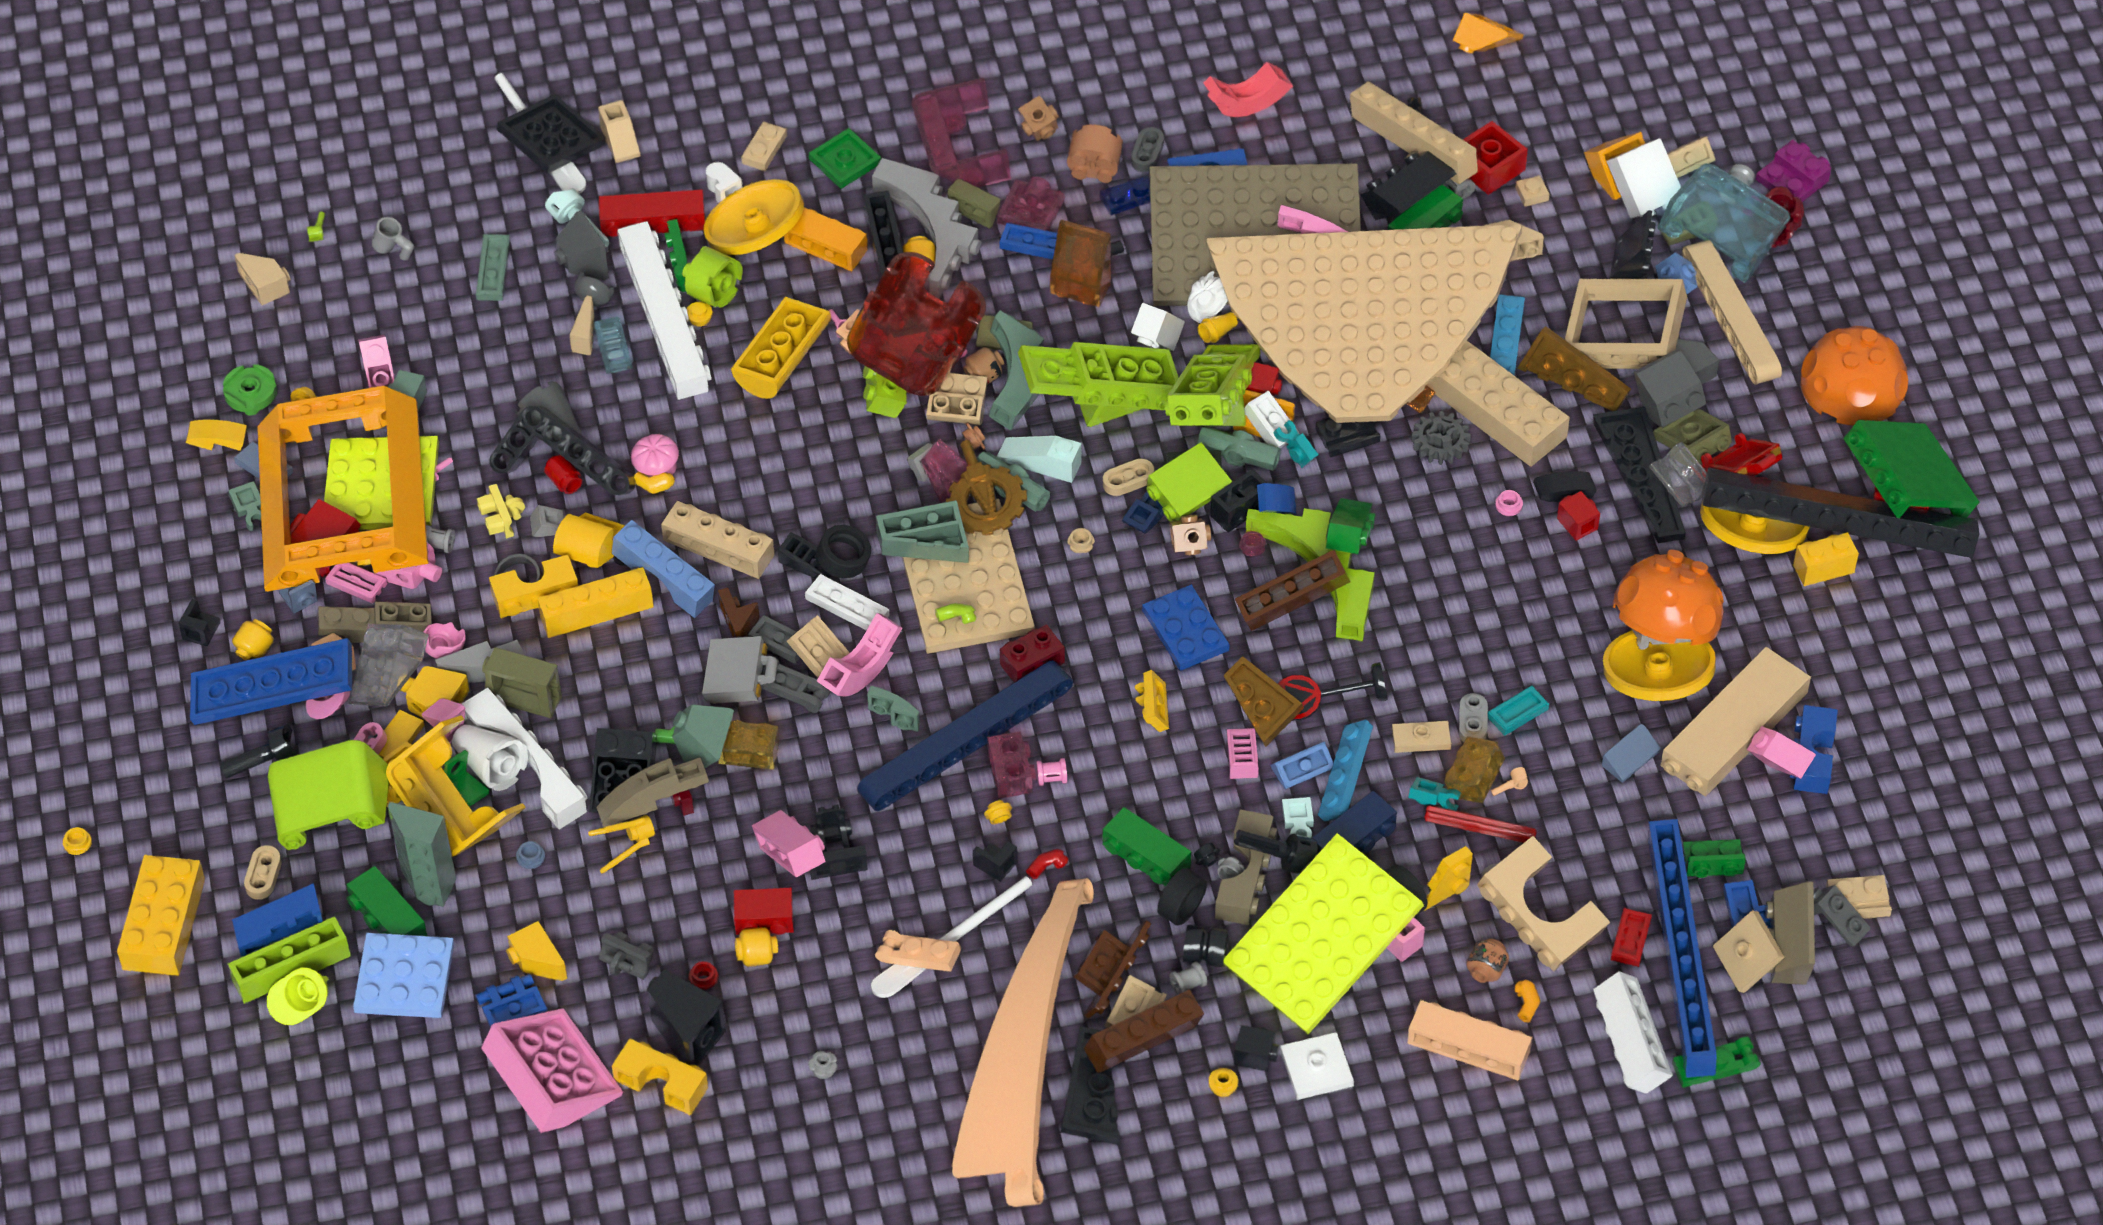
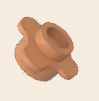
M967 422L965 425L968 429L962 432L963 437L971 442L973 450L979 446L984 450L985 446L982 441L986 438L977 426L972 428Z

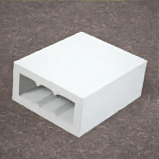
M1661 138L1606 161L1630 218L1637 216L1641 218L1648 210H1652L1653 216L1656 214L1654 209L1661 206L1663 210L1678 204L1676 199L1685 196Z

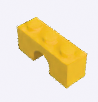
M568 554L543 561V577L534 583L521 581L515 570L489 577L491 594L500 618L515 616L521 612L539 608L538 597L578 586V580Z
M629 1039L612 1064L614 1080L638 1092L652 1079L667 1081L663 1088L665 1104L688 1115L693 1113L708 1090L707 1074L700 1067L687 1065L679 1061L672 1054H663L656 1051L645 1042H636Z

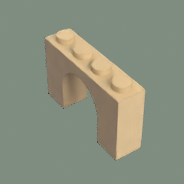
M1532 836L1488 871L1478 882L1477 886L1480 888L1482 896L1496 906L1503 920L1511 923L1518 931L1520 939L1525 944L1530 945L1536 951L1539 960L1554 972L1601 934L1610 921L1592 901L1588 902L1569 919L1556 923L1543 921L1528 909L1523 896L1524 884L1540 872L1552 858L1536 838Z

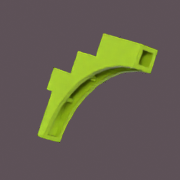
M1304 508L1303 516L1300 517L1292 514L1259 512V510L1248 509L1246 534L1266 538L1286 546L1303 557L1307 562H1310L1332 551L1331 549H1326L1331 512ZM1335 550L1351 581L1330 592L1337 616L1336 637L1363 641L1374 589L1375 572H1368L1363 569H1350L1352 553Z

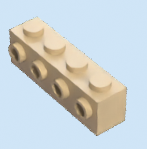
M677 501L661 524L663 541L757 579L761 577L774 557L773 539L769 538L766 534L754 532L741 524H734L716 514H709L699 510L691 504Z

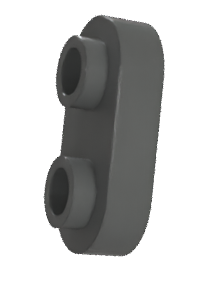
M1148 127L1140 131L1131 154V164L1135 170L1148 172L1150 167H1156L1164 146V134L1161 130Z

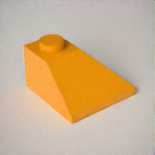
M1465 12L1453 41L1460 44L1459 49L1473 54L1474 50L1483 52L1521 40L1524 34L1485 16Z
M1641 132L1605 142L1584 152L1592 176L1613 200L1621 198V195L1606 161L1645 144Z

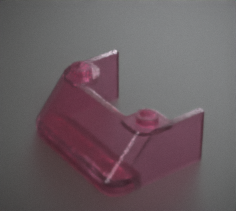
M984 78L922 92L914 96L912 99L913 113L928 163L933 173L953 183L957 179H961L977 188L1011 180L1007 149L957 161L949 135L950 133L962 130L966 126L965 114L989 108Z

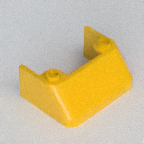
M462 715L440 722L390 762L386 769L388 781L406 806L444 816L452 857L493 834L526 808L521 803L503 810L501 813H498L491 806H483L472 812L444 772L442 766L452 756V747L445 735L464 720Z

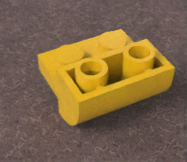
M586 512L579 517L568 514L557 528L553 543V553L560 556L568 554L570 560L587 564V566L592 568H599L614 557L612 554L613 537L625 525Z

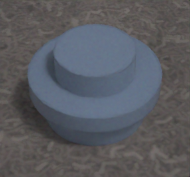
M525 842L517 850V862L526 869L537 868L545 860L544 849L536 842Z

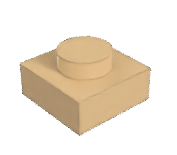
M1541 176L1516 181L1515 189L1524 207L1549 201V192Z

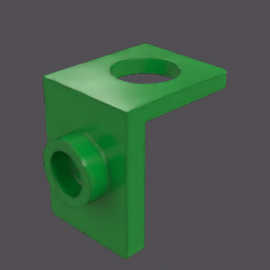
M464 750L445 762L444 772L470 807L489 795V789L466 772L468 752ZM460 761L458 768L451 773L453 766Z

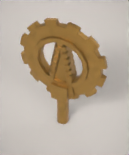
M969 440L961 442L960 446L968 465L966 467L967 471L960 475L961 479L957 483H952L948 490L951 493V497L946 499V502L957 500L964 531L974 534L976 531L982 532V535H992L995 530L1002 528L1004 531L1013 525L1012 521L1016 517L1020 518L1025 510L1022 504L1027 501L1026 490H1021L1023 481L1018 475L1012 476L1008 468L1000 466L996 469L991 468V465L978 463L971 442ZM994 486L1001 488L1006 494L1005 503L999 511L996 508ZM970 494H972L985 515L975 514L968 508L967 500Z

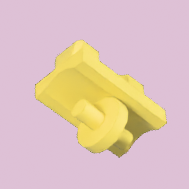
M497 484L490 485V494L477 498L481 515L492 512L496 513L485 518L489 535L504 532L506 539L513 537L514 533L510 526L512 523L511 517L514 520L520 519V514L524 511L525 504L521 498H513L512 495H507L504 502Z

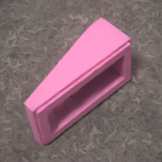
M1255 728L1227 729L1230 779L1258 778ZM1236 737H1249L1250 739H1233V738H1236ZM1250 744L1248 747H1234V745ZM1251 752V754H1235V753ZM1235 760H1251V762H1235Z

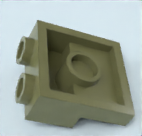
M1697 409L1663 428L1660 426L1653 430L1655 439L1672 449L1673 458L1689 467L1702 464L1701 456L1705 453L1712 455L1718 451L1723 452L1732 443L1729 425L1701 409Z

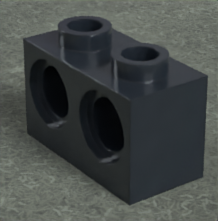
M1251 469L1211 496L1210 516L1229 533L1246 521L1248 509L1259 510L1257 485L1267 482Z

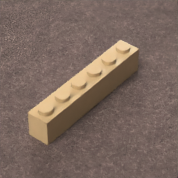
M1368 81L1350 93L1351 111L1354 119L1408 153L1417 151L1418 154L1426 151L1431 152L1455 170L1456 175L1450 179L1457 184H1461L1478 172L1475 147Z

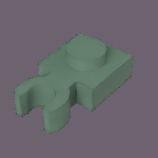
M254 481L228 490L238 517L246 515V527L249 531H253V520L259 519L261 521V498Z

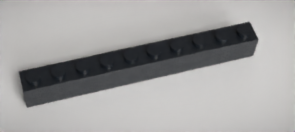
M1708 468L1702 490L1703 506L1840 533L1848 532L1851 535L1969 558L1974 556L1980 535L1978 520L1914 507H1908L1904 514L1897 518L1888 504L1883 501Z

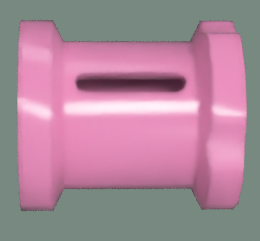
M1060 758L1058 762L1042 763L1041 760L1036 761L1039 786H1043L1046 782L1061 781L1063 784L1067 783L1065 758Z

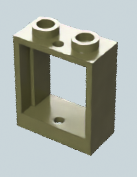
M497 647L494 648L490 657L487 656L482 666V672L485 673L486 678L485 688H489L495 696L497 694L500 695L506 706L552 718L562 698L556 664Z

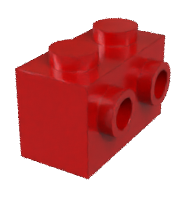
M792 888L734 890L736 935H740V932L744 929L761 927L767 928L770 933L775 935L794 933Z

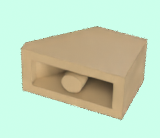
M242 253L234 255L238 273L261 306L290 293L288 287L290 276L286 268H280L275 259Z

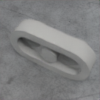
M1470 693L1463 696L1460 700L1459 737L1467 745H1479L1487 737L1488 703L1482 695Z

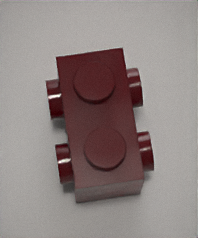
M1047 624L1029 631L1027 635L1015 641L1007 642L1000 648V665L1014 683L1049 661L1054 660L1060 666L1065 663V647Z

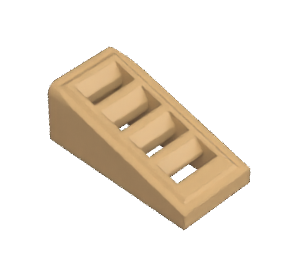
M586 296L570 332V343L572 352L591 355L594 307L592 296Z

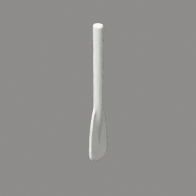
M497 74L495 80L515 110L519 112L525 109L526 106L504 74ZM573 162L551 172L562 191L575 189L580 194L586 188V180Z
M1025 876L939 940L956 942L1032 886L1031 880ZM894 964L873 979L871 983L872 991L878 997H890L920 975L926 968Z

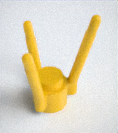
M648 815L588 832L589 836L626 829L629 839L637 841L636 844L602 867L600 873H605L641 847L650 844L648 838L653 837L655 831Z

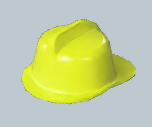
M301 967L294 970L270 988L267 996V1007L270 1015L277 1022L284 1025H295L304 1021L320 1010L326 1003L328 977L322 976L311 968Z

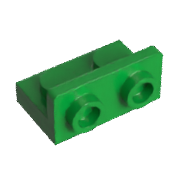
M1740 839L1683 842L1682 849L1687 877L1735 876L1744 873L1746 857L1745 854H1742Z

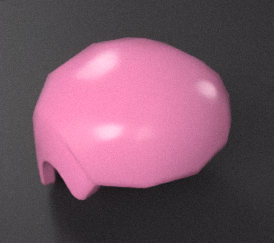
M452 622L446 624L434 623L426 627L421 639L426 653L438 659L462 650L466 641L464 629L458 631Z

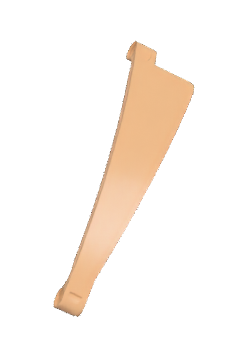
M1088 878L1058 883L1050 906L1034 931L1015 969L987 1038L971 1087L955 1149L952 1167L953 1175L956 1178L1005 1173V1197L1008 1205L1013 1207L1039 1205L1044 1198L1043 1185L1037 1172L1036 1155L1046 1052L1057 988L1067 947L1076 921L1079 905L1092 903L1094 898L1093 886Z

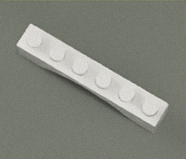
M486 688L462 703L465 707V724L517 738L526 745L529 755L527 762L534 769L541 783L540 797L543 812L559 830L587 812L585 803L587 795L580 785L575 786L571 782V778L564 767L559 768L554 763V758L548 749H542L538 745V740L533 732L530 730L526 731L522 727V722L517 714L514 712L510 713L506 709V704L500 695L497 694L495 696L489 688Z

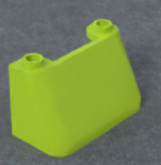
M359 740L341 742L271 763L268 770V783L279 843L287 850L298 849L306 843L307 835L304 831L349 819L361 829H369L373 826L384 824L389 786L386 776L388 764L370 746Z

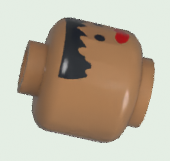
M983 347L966 357V365L963 366V370L966 375L987 377L988 385L1002 376L1001 366L1004 365V361L997 350L992 352L989 348Z

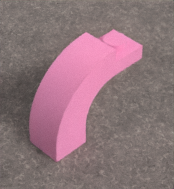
M876 613L855 649L840 659L830 657L817 682L838 696H850L859 692L873 681L894 653L890 649L900 634L902 627L883 614Z

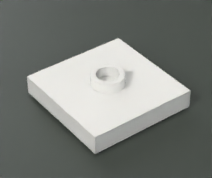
M1337 1032L1280 1046V1052L1297 1100L1354 1086V1080Z

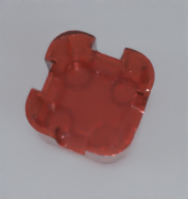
M904 252L896 255L891 260L875 291L871 290L866 297L848 333L847 346L852 356L861 364L911 394L927 396L936 393L942 387L965 352L986 312V302L981 292L966 281H960L949 302H943L926 291L925 285L935 267L934 262L922 254Z

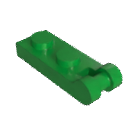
M675 219L667 221L669 232L664 233L667 247H673L674 250L669 252L672 268L674 267V275L677 279V288L681 292H686L685 277H683L682 272L688 262L678 221Z
M1742 1037L1733 1043L1715 1047L1717 1054L1716 1075L1686 1078L1683 1056L1673 1057L1672 1065L1681 1087L1684 1088L1758 1068L1761 1063L1758 1056L1753 1054L1751 1039L1749 1037ZM1741 1054L1743 1059L1736 1061L1734 1056Z

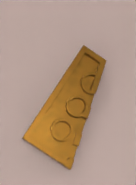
M1547 326L1540 331L1517 368L1524 372L1527 370L1538 375L1537 378L1546 382L1551 380L1562 385V389L1566 391L1580 393L1584 395V399L1611 411H1617L1631 391L1630 387Z

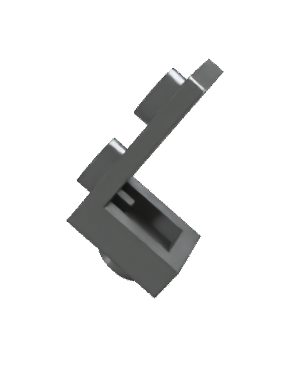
M1836 885L1823 889L1819 887L1813 889L1814 915L1823 913L1850 947L1855 946L1867 934L1870 926Z

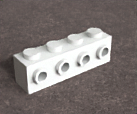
M1618 971L1593 989L1597 999L1596 1005L1604 1018L1605 1030L1611 1038L1615 1049L1614 1055L1620 1062L1624 1073V1082L1629 1088L1647 1094L1671 1078L1673 1074L1637 978Z

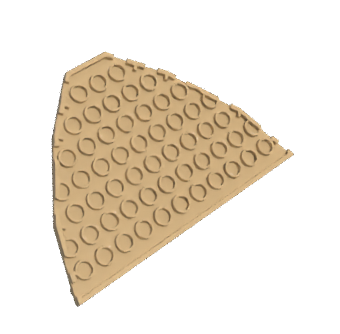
M1521 224L1221 237L1207 238V246L1223 285L1231 311L1237 319L1241 320L1248 333L1268 359H1271L1275 366L1279 368V373L1290 384L1293 383L1302 391L1305 397L1317 407L1320 406L1336 423L1391 421L1398 414V410L1415 399L1434 377H1439L1445 371L1456 351H1460L1479 325L1484 313L1496 302L1522 229Z

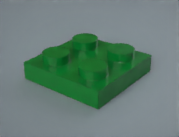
M850 128L809 152V160L840 189L876 168L881 161V157Z

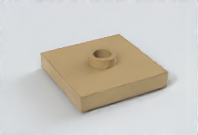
M1753 910L1713 945L1737 990L1743 993L1785 958L1759 912Z

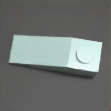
M1059 436L1006 437L997 458L1006 464H1017L1023 469L1072 483L1082 463L1081 443Z

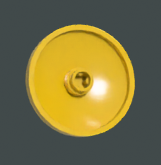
M764 180L747 185L731 193L715 206L705 221L704 235L712 249L725 255H740L757 251L776 242L796 225L803 213V198L798 188L793 183L785 180Z
M1703 503L1700 508L1703 523L1716 537L1734 547L1754 553L1778 554L1794 550L1805 541L1810 527L1703 506Z
M1632 630L1617 637L1608 645L1603 655V672L1608 683L1627 696L1649 701L1675 700L1700 691L1712 680L1716 669L1715 652L1709 642L1700 645H1690L1691 642L1652 645L1649 641V646L1641 650L1637 645V637Z

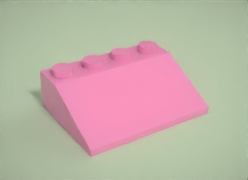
M564 1008L494 1023L481 1047L541 1133L566 1127L621 1097L623 1094L620 1086Z

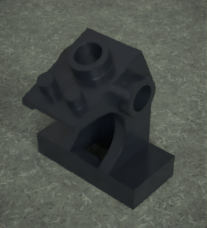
M832 805V808L825 809V807L818 808V812L815 813V824L810 825V830L814 836L818 835L825 847L822 853L826 862L809 870L811 880L868 870L865 845L851 848L849 846L847 836L852 835L850 818H844V808H839V805ZM841 841L843 849L827 851L826 843Z

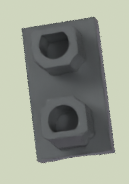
M618 932L614 936L605 933L601 938L602 949L599 960L610 964L609 973L617 976L623 970L644 980L648 976L649 964L653 958L654 948L646 943L636 947L630 944L631 939L622 932Z

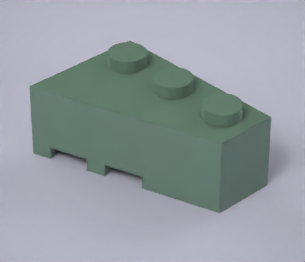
M957 500L876 516V532L882 555L968 563L969 546Z

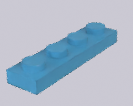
M1499 294L1490 358L1515 376L1525 297Z
M1368 720L1351 723L1344 727L1318 816L1324 822L1337 819L1349 809L1373 729V725Z

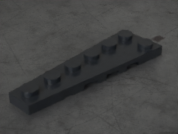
M1645 406L1593 414V424L1657 542L1664 543L1684 540L1686 532Z

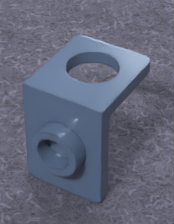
M309 580L300 586L279 589V594L293 614L318 601L313 580Z

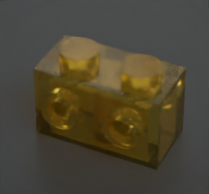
M739 720L731 721L718 763L774 770L780 743L778 726L768 723L755 724Z
M1467 736L1463 746L1457 752V757L1451 769L1447 771L1445 777L1448 789H1456L1461 792L1459 799L1478 803L1484 802L1505 760L1498 743Z

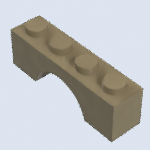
M1240 810L1234 831V839L1236 838V832L1242 830L1276 840L1278 828L1273 827L1274 816ZM1233 845L1235 850L1244 855L1249 865L1241 874L1221 880L1215 904V919L1249 925L1251 915H1257L1260 898H1256L1257 891H1263L1266 875L1262 874L1263 868H1269L1271 855Z

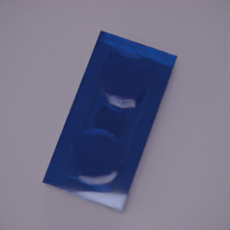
M1147 175L1100 191V199L1110 216L1150 203V179Z

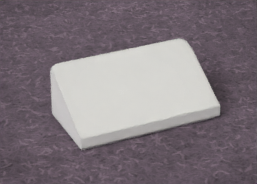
M1267 391L1245 406V415L1267 444L1282 448L1287 442L1277 440L1273 432L1279 427L1283 433L1288 434L1284 424L1290 419L1271 393Z

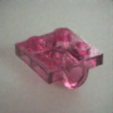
M1032 177L1028 183L1015 180L997 215V223L1002 225L1011 223L1049 231L1064 202V193L1051 190L1048 181L1041 177Z

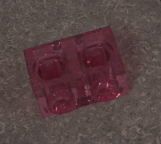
M1021 731L987 737L988 755L999 799L1032 793V781H1037L1034 764L1029 765L1027 758H1031L1028 741L1023 742Z

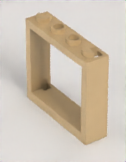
M1579 279L1565 340L1604 369H1640L1659 359V356L1663 357L1676 349L1687 300L1683 279ZM1588 301H1670L1661 342L1578 343Z

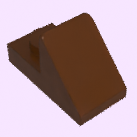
M728 587L718 590L719 607L732 638L748 637L749 632L759 620L758 603L755 602L740 607L737 596L732 597Z

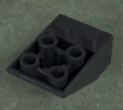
M1648 210L1616 240L1609 279L1648 278V276L1643 274H1648L1651 263L1650 255L1654 239H1649V237L1654 238L1656 222L1651 221L1652 210Z
M597 728L589 812L598 813L597 806L609 793L628 778L655 764L657 735L654 732Z

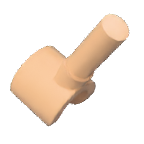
M1523 767L1513 769L1510 772L1512 780L1492 789V795L1496 796L1513 787L1519 790L1526 788L1528 780L1525 769Z

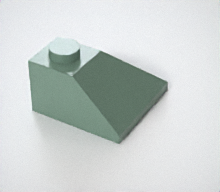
M692 704L676 714L673 721L675 729L672 738L684 763L701 758L703 766L706 768L720 759L734 710L724 707Z

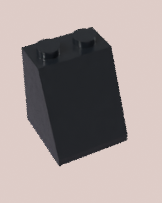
M664 969L658 977H654L647 987L652 1022L681 1062L699 1067L726 1032L722 1000Z

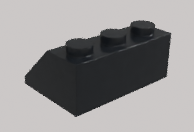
M1414 151L1403 158L1405 161L1400 166L1396 164L1387 169L1385 177L1382 179L1378 177L1367 183L1368 189L1360 193V196L1375 221L1399 215L1455 176V170L1429 151L1419 154L1417 151Z

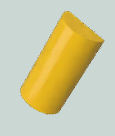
M784 297L731 368L732 375L738 384L752 395L764 399L773 398L831 320L830 311Z

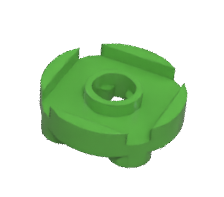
M244 365L230 371L223 381V394L226 403L231 408L244 412L246 415H256L259 410L270 405L278 394L273 373L261 365H253V368L245 369ZM255 386V387H254V388H255L254 390H252V391H245V387L251 388V387Z

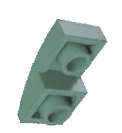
M870 686L867 693L868 710L880 715H891V725L899 729L919 731V711L913 705L890 691Z

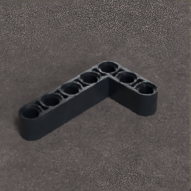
M543 406L526 407L489 458V464L493 471L497 473L514 472L538 439H541L611 494L626 495L631 493L635 487V478L629 471ZM534 411H538L541 416L538 425H534L531 421V415ZM555 427L560 428L562 432V437L558 442L552 437V431ZM519 432L525 437V443L522 447H519L515 441V437ZM577 443L583 447V454L579 458L573 453L574 445ZM503 454L509 457L507 468H503L500 465V457ZM598 459L604 463V471L601 474H598L594 469V464ZM618 476H622L626 481L623 490H619L615 485Z

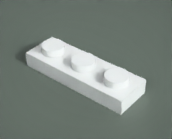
M822 574L816 578L805 592L806 600L865 630L870 626L876 613L883 614L887 618L889 617L888 608Z

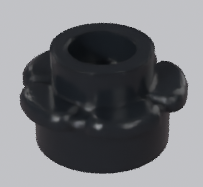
M1212 842L1199 848L1193 854L1197 860L1196 865L1201 866L1203 864L1207 868L1215 864L1219 860L1220 848H1216Z

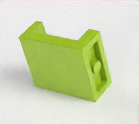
M1202 442L1148 475L1146 489L1152 500H1158L1161 504L1163 513L1169 521H1181V516L1190 515L1210 502L1211 496L1232 483V480Z

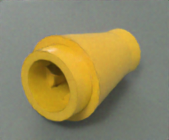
M1228 312L1223 315L1203 319L1198 325L1200 338L1206 343H1216L1227 332L1238 325L1237 318L1232 312Z

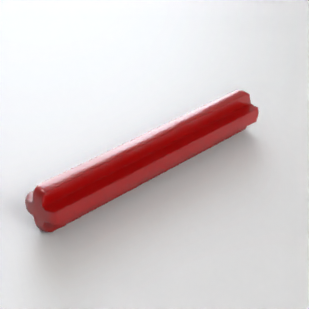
M1428 805L1425 812V820L1427 822L1525 843L1532 836L1536 838L1537 829L1437 806Z

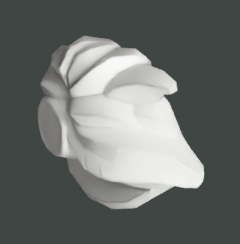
M1214 271L1200 277L1199 281L1192 285L1187 307L1191 318L1198 323H1201L1205 318L1216 316L1228 302L1220 278L1213 277Z

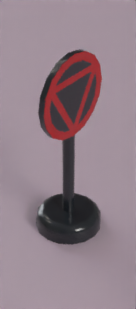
M1381 662L1371 665L1372 680L1324 690H1320L1316 682L1303 675H1291L1278 683V685L1299 700L1304 707L1292 721H1300L1314 714L1321 703V697L1374 687L1376 698L1379 701L1388 700Z

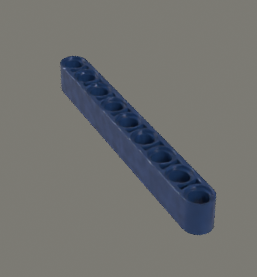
M1052 660L1043 664L867 775L858 784L857 792L874 811L885 809L1066 694L1073 685V679L1056 661Z

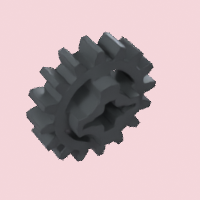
M1440 411L1439 416H1435L1430 412L1429 419L1420 417V424H1414V432H1412L1414 451L1419 450L1420 458L1428 456L1429 463L1437 459L1439 465H1442L1443 460H1447L1452 464L1454 457L1462 459L1463 452H1468L1471 438L1469 426L1463 425L1462 418L1454 420V413L1446 417L1443 411Z

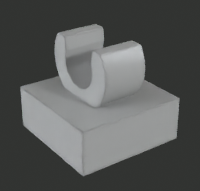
M929 443L925 444L907 459L911 470L914 471L919 481L924 482L943 468L934 445Z

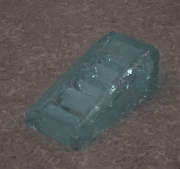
M613 317L595 321V336L606 374L632 369L620 318ZM624 357V359L609 362V359Z

